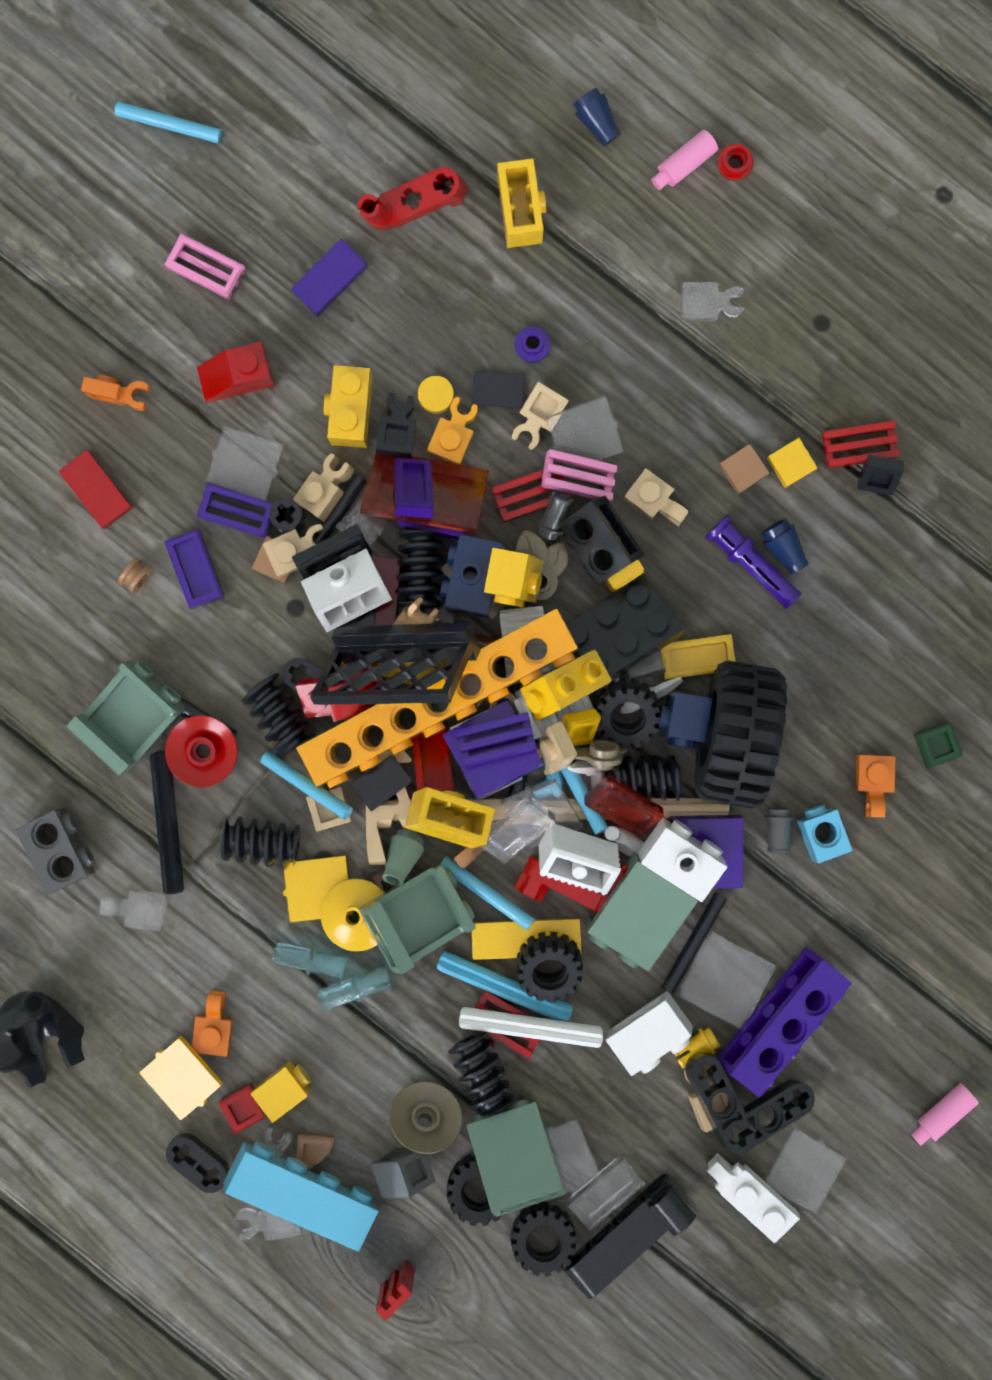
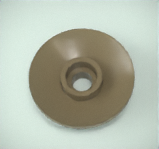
M418 1082L405 1087L397 1094L391 1105L389 1122L395 1138L405 1148L420 1154H434L445 1150L456 1140L462 1126V1111L455 1096L445 1087L432 1082ZM427 1118L431 1125L429 1127H422L419 1125L418 1119Z

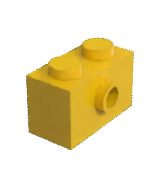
M534 159L497 163V181L507 248L542 244L544 230L541 214L546 213V200L544 191H538Z
M333 366L331 394H325L324 415L329 416L327 438L332 446L367 448L373 376L370 368Z
M492 548L484 592L495 595L494 602L524 608L525 601L536 603L542 582L544 560L525 553Z
M426 787L413 792L404 828L472 849L487 845L495 809L466 800L465 795L454 791L440 792Z

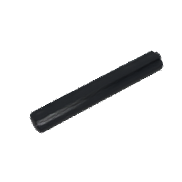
M165 751L153 752L149 757L164 894H178L183 892L184 882L173 773L167 765Z

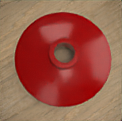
M197 715L182 720L172 729L166 741L165 757L170 771L178 780L192 787L206 788L219 784L230 775L237 762L238 746L234 734L225 723L211 716ZM201 744L209 746L210 754L208 757H202L199 754L198 750Z

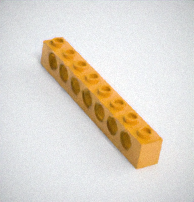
M555 609L480 649L477 660L468 661L451 703L448 704L445 711L437 712L433 709L431 703L377 704L296 747L315 786L327 784L329 789L334 788L349 780L346 774L349 771L359 767L361 772H364L381 763L378 757L381 754L391 750L393 755H396L413 746L410 740L413 737L423 733L425 738H428L445 729L443 724L445 720L456 716L457 720L460 721L477 712L478 710L475 705L488 698L490 704L509 695L508 687L521 681L522 685L526 686L541 678L540 670L553 664L558 669L575 660L573 653L579 650V647L560 611ZM541 639L547 645V653L541 660H532L527 652L528 645L533 640ZM507 656L514 663V671L509 677L502 678L496 673L495 665L501 657ZM470 674H476L482 683L480 691L475 695H469L463 688V681ZM442 679L427 689H442L445 680ZM406 708L411 709L416 715V723L411 729H405L399 722L400 713ZM374 725L380 727L384 733L383 742L379 746L372 745L367 737L369 729ZM342 742L346 743L352 752L351 758L347 763H342L336 757V748Z

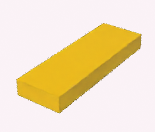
M580 918L535 919L528 930L513 920L473 922L476 927L472 931L473 960L517 958L521 945L523 943L528 945L527 939L533 935L537 939L540 932H545L546 936H550L551 931L557 932L558 937H561L562 934L567 935L569 942L574 940L581 953Z

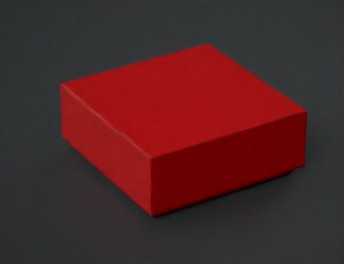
M252 1082L218 1102L235 1135L267 1117L250 1094L254 1089Z

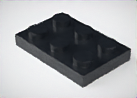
M644 574L566 624L579 647V650L573 653L575 659L592 650H596L611 677V681L684 635L683 628Z

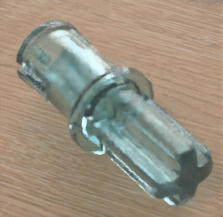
M278 943L275 948L273 961L278 965L305 970L306 975L314 972L342 979L347 956L317 951L316 946L307 949Z
M382 966L356 977L351 974L349 975L350 979L320 989L318 996L322 1007L328 1010L356 999L358 1003L362 1002L363 997L390 989L392 985L386 967Z

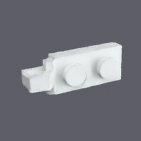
M718 1153L707 1163V1172L717 1181L715 1188L772 1242L776 1243L800 1220L798 1211L746 1164L742 1166L737 1162L732 1166Z

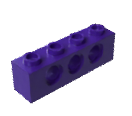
M806 946L718 1055L717 1059L732 1077L758 1097H761L767 1088L774 1084L776 1077L788 1062L798 1054L799 1049L809 1036L819 1028L822 1020L834 1005L843 998L846 990L852 983Z

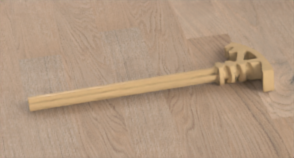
M383 735V737H382V739H381L379 745L383 742L384 735ZM389 750L378 757L382 762L393 753ZM404 751L393 755L400 765L412 763V759ZM406 787L396 793L398 799H388L372 812L366 805V841L370 865H386L387 861L379 828H391L394 821H400L403 828L405 826L412 800ZM576 798L481 799L479 801L477 799H466L494 808L493 821L587 820ZM592 798L604 820H661L662 817L669 820V816L728 815L729 804L706 801L702 798H680V801H677L676 798H667L666 801H662V798H652V801H648L647 798H638L637 801H633L632 798H623V801H619L618 798H609L608 801H606V798Z

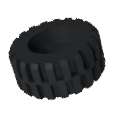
M730 660L718 664L717 669L714 671L707 698L713 699L705 743H698L695 760L694 787L696 794L703 800L751 809L765 802V798L770 791V785L775 777V769L780 757L779 752L786 721L787 683L785 682V676L779 670Z

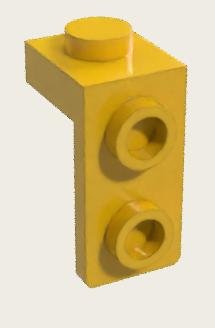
M592 650L522 687L520 691L525 698L528 709L533 713L536 721H539L609 684L611 677L597 651Z

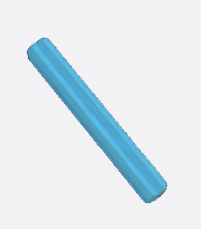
M443 951L438 960L437 969L553 1020L568 1022L572 1015L573 1006L557 998H555V1002H549L548 998H544L542 1002L538 1001L535 994L532 997L528 996L526 988L522 990L518 981L448 951Z

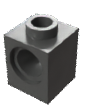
M407 1148L395 1149L371 1163L382 1199L410 1198L436 1182L427 1154L416 1153Z

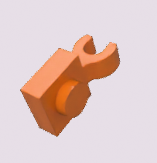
M97 374L96 379L84 377L81 391L89 398L121 406L128 405L137 411H145L147 409L144 403L135 401V394L138 391L151 392V387L145 382L134 381L127 387H121L118 384L119 380L110 376Z
M856 755L855 791L866 792L865 817L885 818L886 804L884 793H895L896 757Z
M211 990V993L207 994L206 1014L198 1013L195 1016L192 1048L199 1054L227 1057L230 1053L234 1018L223 1017L226 991Z

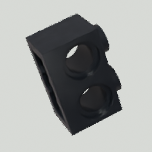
M605 495L590 501L559 524L564 532L563 536L566 543L576 550L583 561L585 572L589 577L595 579L598 585L606 582L607 579L645 556ZM586 520L592 524L593 534L587 531L585 526ZM605 550L612 554L613 564L606 560Z

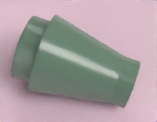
M402 829L398 830L396 835L390 838L386 867L382 876L385 882L393 886L403 885L405 878L424 853V840L420 835L413 831Z

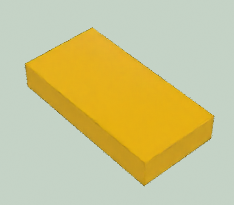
M732 634L671 642L660 650L664 680L711 674L717 669L718 664L728 660L735 661Z

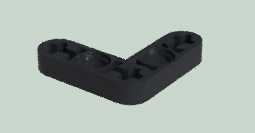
M698 1052L693 1054L686 1063V1076L718 1141L723 1147L734 1153H744L806 1115L814 1106L815 1096L810 1086L798 1080H789L742 1107L722 1064L717 1058L704 1052ZM702 1062L711 1066L706 1071L710 1081L716 1083L715 1085L710 1086L706 1078L697 1075L701 1071L700 1064ZM794 1090L802 1093L798 1097V1105L790 1102L794 1099ZM718 1093H725L728 1098L726 1109L719 1113L715 1112L712 1108L714 1096ZM777 1100L784 1103L785 1105L781 1107L777 1103ZM771 1106L774 1118L769 1125L761 1126L758 1120L760 1110ZM752 1126L756 1130V1132L754 1133L752 1130L748 1129V1127ZM734 1127L743 1130L738 1134L740 1140L737 1143L730 1139L734 1135L732 1131Z

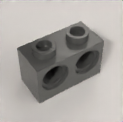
M64 808L53 810L15 829L46 895L57 892L95 873L92 866L95 864L94 856L87 845L82 846L77 832H79L78 823L70 812L66 813ZM49 823L54 825L58 831V837L54 843L49 842L44 835L45 827ZM64 856L70 858L74 864V870L71 875L64 874L60 869V861Z

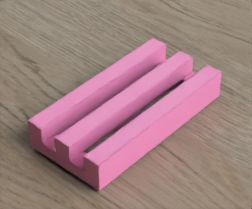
M182 233L164 264L166 268L228 300L231 299L234 287L237 288L240 282L239 278L246 270L243 264ZM185 245L232 269L233 272L229 275L182 251ZM177 258L226 282L225 287L177 263Z
M550 449L546 452L541 487L590 499H597L605 495L610 502L613 500V493L611 491L612 487L615 486V479L613 478L617 472V465ZM553 462L605 474V477L555 465ZM551 473L603 485V490L551 478Z

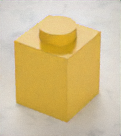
M289 1060L256 1085L250 1094L269 1120L274 1123L309 1095L312 1089L309 1085L311 1079L301 1065L295 1066Z

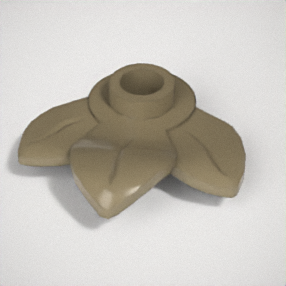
M524 530L517 541L515 552L529 554L544 560L542 576L546 578L547 585L545 588L540 589L537 601L547 600L557 590V577L567 568L568 552L563 542L553 544L547 548L540 536L531 531Z
M609 738L574 747L578 754L575 757L576 760L587 761L592 764L593 768L603 771L611 770L614 766L619 765L622 762V754L627 752V749L622 748V743L617 744L610 741Z

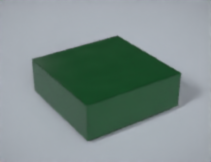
M946 722L914 734L926 768H932L963 756L951 722Z

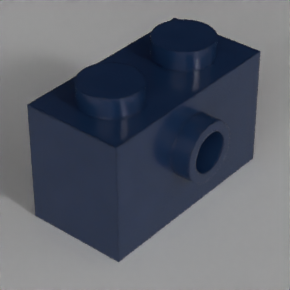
M462 534L459 536L458 543L451 542L447 564L453 565L451 578H443L439 599L446 600L445 609L488 618L493 594L485 593L484 589L492 548L502 549L503 543Z
M679 692L669 693L666 706H661L660 709L661 719L660 724H658V728H662L660 736L669 738L668 745L694 749L695 742L705 743L713 698Z

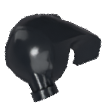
M23 991L9 997L0 1008V1071L2 1073L16 1071L24 1078L28 1088L44 1083L47 1072L45 1071L46 1066L42 1052L43 1039L47 1036L59 1038V1050L66 1067L70 1068L85 1060L81 1039L84 1027L58 1002L42 992Z

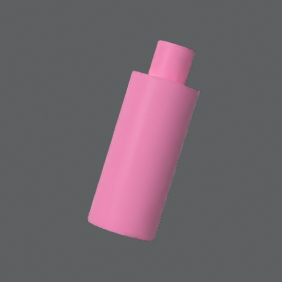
M701 130L659 164V173L651 178L655 188L661 190L667 184L674 187L718 151V145L713 136L708 131Z
M959 1083L917 1120L920 1127L911 1136L920 1146L930 1138L936 1142L975 1108L979 1102L962 1083Z

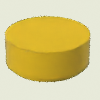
M430 376L423 380L418 388L420 405L424 410L432 414H440L447 411L454 399L453 387L450 382L441 376Z

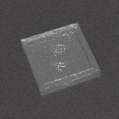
M710 931L677 995L724 1021L741 1028L754 1011L776 965Z

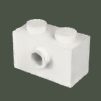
M367 549L350 555L346 559L301 581L314 613L326 632L392 600Z
M662 817L638 851L640 862L692 897L703 902L727 869L722 856L723 851L707 839L702 843L692 837L693 831L682 822L674 820L671 823Z
M667 990L610 1028L606 1042L631 1076L640 1070L645 1074L661 1062L660 1057L669 1051L673 1054L678 1053L691 1042L689 1038L692 1037L693 1025Z

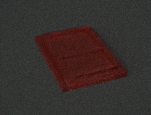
M375 453L370 475L366 481L367 485L360 506V513L476 534L479 517L482 515L481 508L484 494L487 491L486 484L489 470L412 456V459L431 461L434 502L433 518L395 516L394 462L395 458L401 457Z

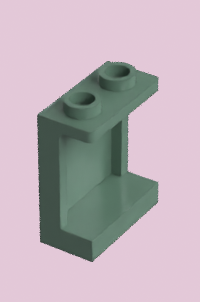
M134 659L122 662L118 666L120 670L86 711L83 714L74 716L66 726L119 776L132 771L186 709L179 702L181 697L174 689L167 685L162 686L153 678L154 672L148 665Z
M634 851L626 863L628 870L596 916L588 918L586 926L587 932L590 934V940L603 949H607L608 946L620 953V959L633 968L641 966L649 972L699 900L642 865L638 853Z
M442 865L427 867L405 880L402 886H395L358 908L392 973H406L415 967L414 962L461 933L471 932L476 929L472 921L474 913L465 900L460 899L455 890L457 881L448 868H444Z
M529 1100L517 1101L508 1106L509 1111L497 1115L494 1113L480 1116L479 1114L473 1118V1123L466 1125L490 1210L496 1217L566 1194L542 1121L541 1111L536 1102L529 1103Z

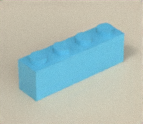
M243 1142L224 1180L225 1194L359 1252L379 1212L375 1201L372 1199L373 1195L358 1186H354L352 1190L340 1185L341 1181L337 1177L327 1172L321 1171L320 1175L308 1171V1166L296 1158L288 1157L287 1160L274 1155L275 1151L265 1144L255 1142L254 1145Z

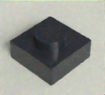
M868 455L858 477L857 489L893 495L904 472V461Z

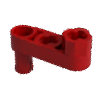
M441 167L382 193L378 198L371 194L363 195L357 203V209L361 210L359 214L378 230L385 231L394 227L398 228L447 205L451 207L463 203L464 196L468 191L467 183L451 168ZM451 181L454 186L450 185L449 187L452 190L446 194L442 189H447L444 184ZM411 192L421 196V201L417 200L419 206L415 209L409 204L406 205V199L410 200L407 196Z
M530 855L514 888L541 903L549 888H552L598 913L628 868L626 864L619 861L620 873L608 894L602 895L601 892L595 893L594 890L589 891L588 888L575 887L574 884L569 885L568 882L555 881L554 877L548 879L547 875L541 876L539 859Z

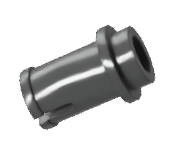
M558 491L551 493V498L543 517L536 522L538 526L537 533L540 536L549 540H556L559 535L563 534L559 524L565 520L570 506L573 504V499H570V496Z
M769 808L768 815H765V820H769L767 852L791 853L790 821L794 820V816L790 815L789 808Z

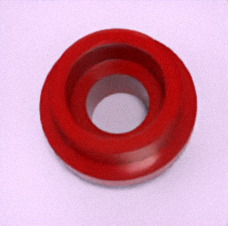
M741 144L726 146L720 152L717 161L719 172L726 179L732 181L746 178L754 164L751 151ZM729 160H739L741 167L732 168Z

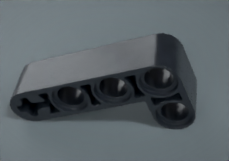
M667 1173L659 1176L572 1256V1262L568 1266L564 1265L563 1271L588 1299L595 1297L667 1231L676 1236L686 1230L697 1216L693 1201Z

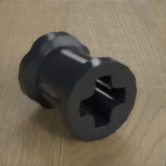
M281 498L275 501L269 511V518L272 524L283 534L294 529L299 533L305 526L306 515L299 504L292 499ZM286 509L290 513L294 512L292 514L294 521L291 524L282 521L284 517L281 513Z

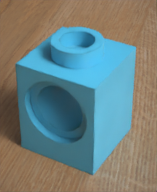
M825 804L815 806L804 811L806 817L796 820L811 861L819 864L853 851L837 809H826ZM826 822L830 826L831 834L826 841L819 842L815 836L816 827L820 823Z

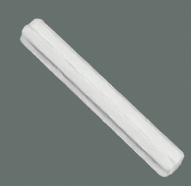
M463 1007L460 1011L459 1027L463 1029L595 1048L601 1047L603 1041V1029L600 1026Z

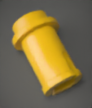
M710 1027L705 1030L699 1028V1033L689 1038L691 1042L683 1050L674 1054L677 1057L687 1050L690 1051L689 1054L677 1060L683 1069L693 1054L698 1052L708 1054L711 1052L714 1055L716 1054L715 1049L721 1047Z

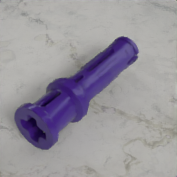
M727 514L712 528L705 538L708 541L713 540L728 555L727 560L734 564L738 562L783 605L784 609H787L799 598L801 592L753 547L755 544L750 536L745 537L730 522L731 517Z

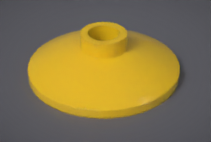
M358 878L348 879L335 885L327 893L321 906V923L328 938L337 946L349 951H364L375 947L377 943L358 908L385 892L375 883ZM354 910L358 912L360 916L358 923H352L348 919L349 911Z

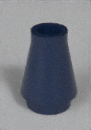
M598 88L587 92L573 104L577 110L575 115L599 139L603 146L621 135L605 93L601 94Z
M786 518L777 521L761 533L765 539L763 544L787 568L790 574L802 570L809 564L795 525L789 524Z

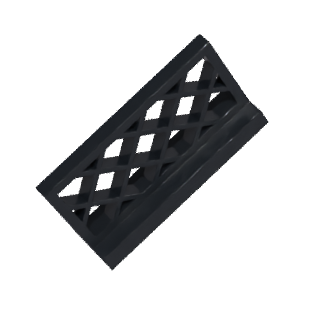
M470 622L337 627L331 636L336 647L310 698L314 705L451 703L468 661L477 660L481 650ZM342 661H343V664H348V665L344 666V667L341 668V669L339 668L340 665H341V663H342ZM440 661H450L443 666L438 663ZM406 662H415L408 667L404 664ZM372 663H381L374 668L371 666ZM431 666L435 669L419 680L416 677L417 674ZM397 667L401 670L386 680L382 678L383 675ZM364 668L367 670L366 673L352 681L348 679V677ZM375 680L378 683L368 690L358 691ZM407 680L412 682V684L401 690H392ZM445 680L442 689H427L438 681ZM341 681L345 684L334 691H328L329 688Z

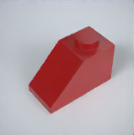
M261 341L225 350L197 367L206 403L275 386L268 353Z

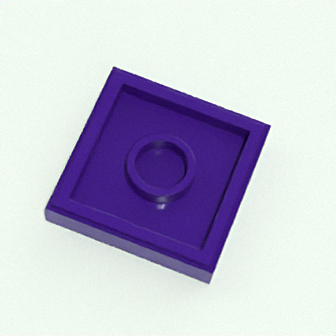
M508 700L443 734L478 801L543 766L535 750L464 767L455 730L516 715ZM520 724L467 737L466 742L522 729L523 727ZM522 737L469 750V754L474 756L527 743V738Z
M742 815L669 816V822L673 823L674 820H678L693 831L692 837L702 843L707 839L723 851L722 856L727 869L713 888H743L744 818Z

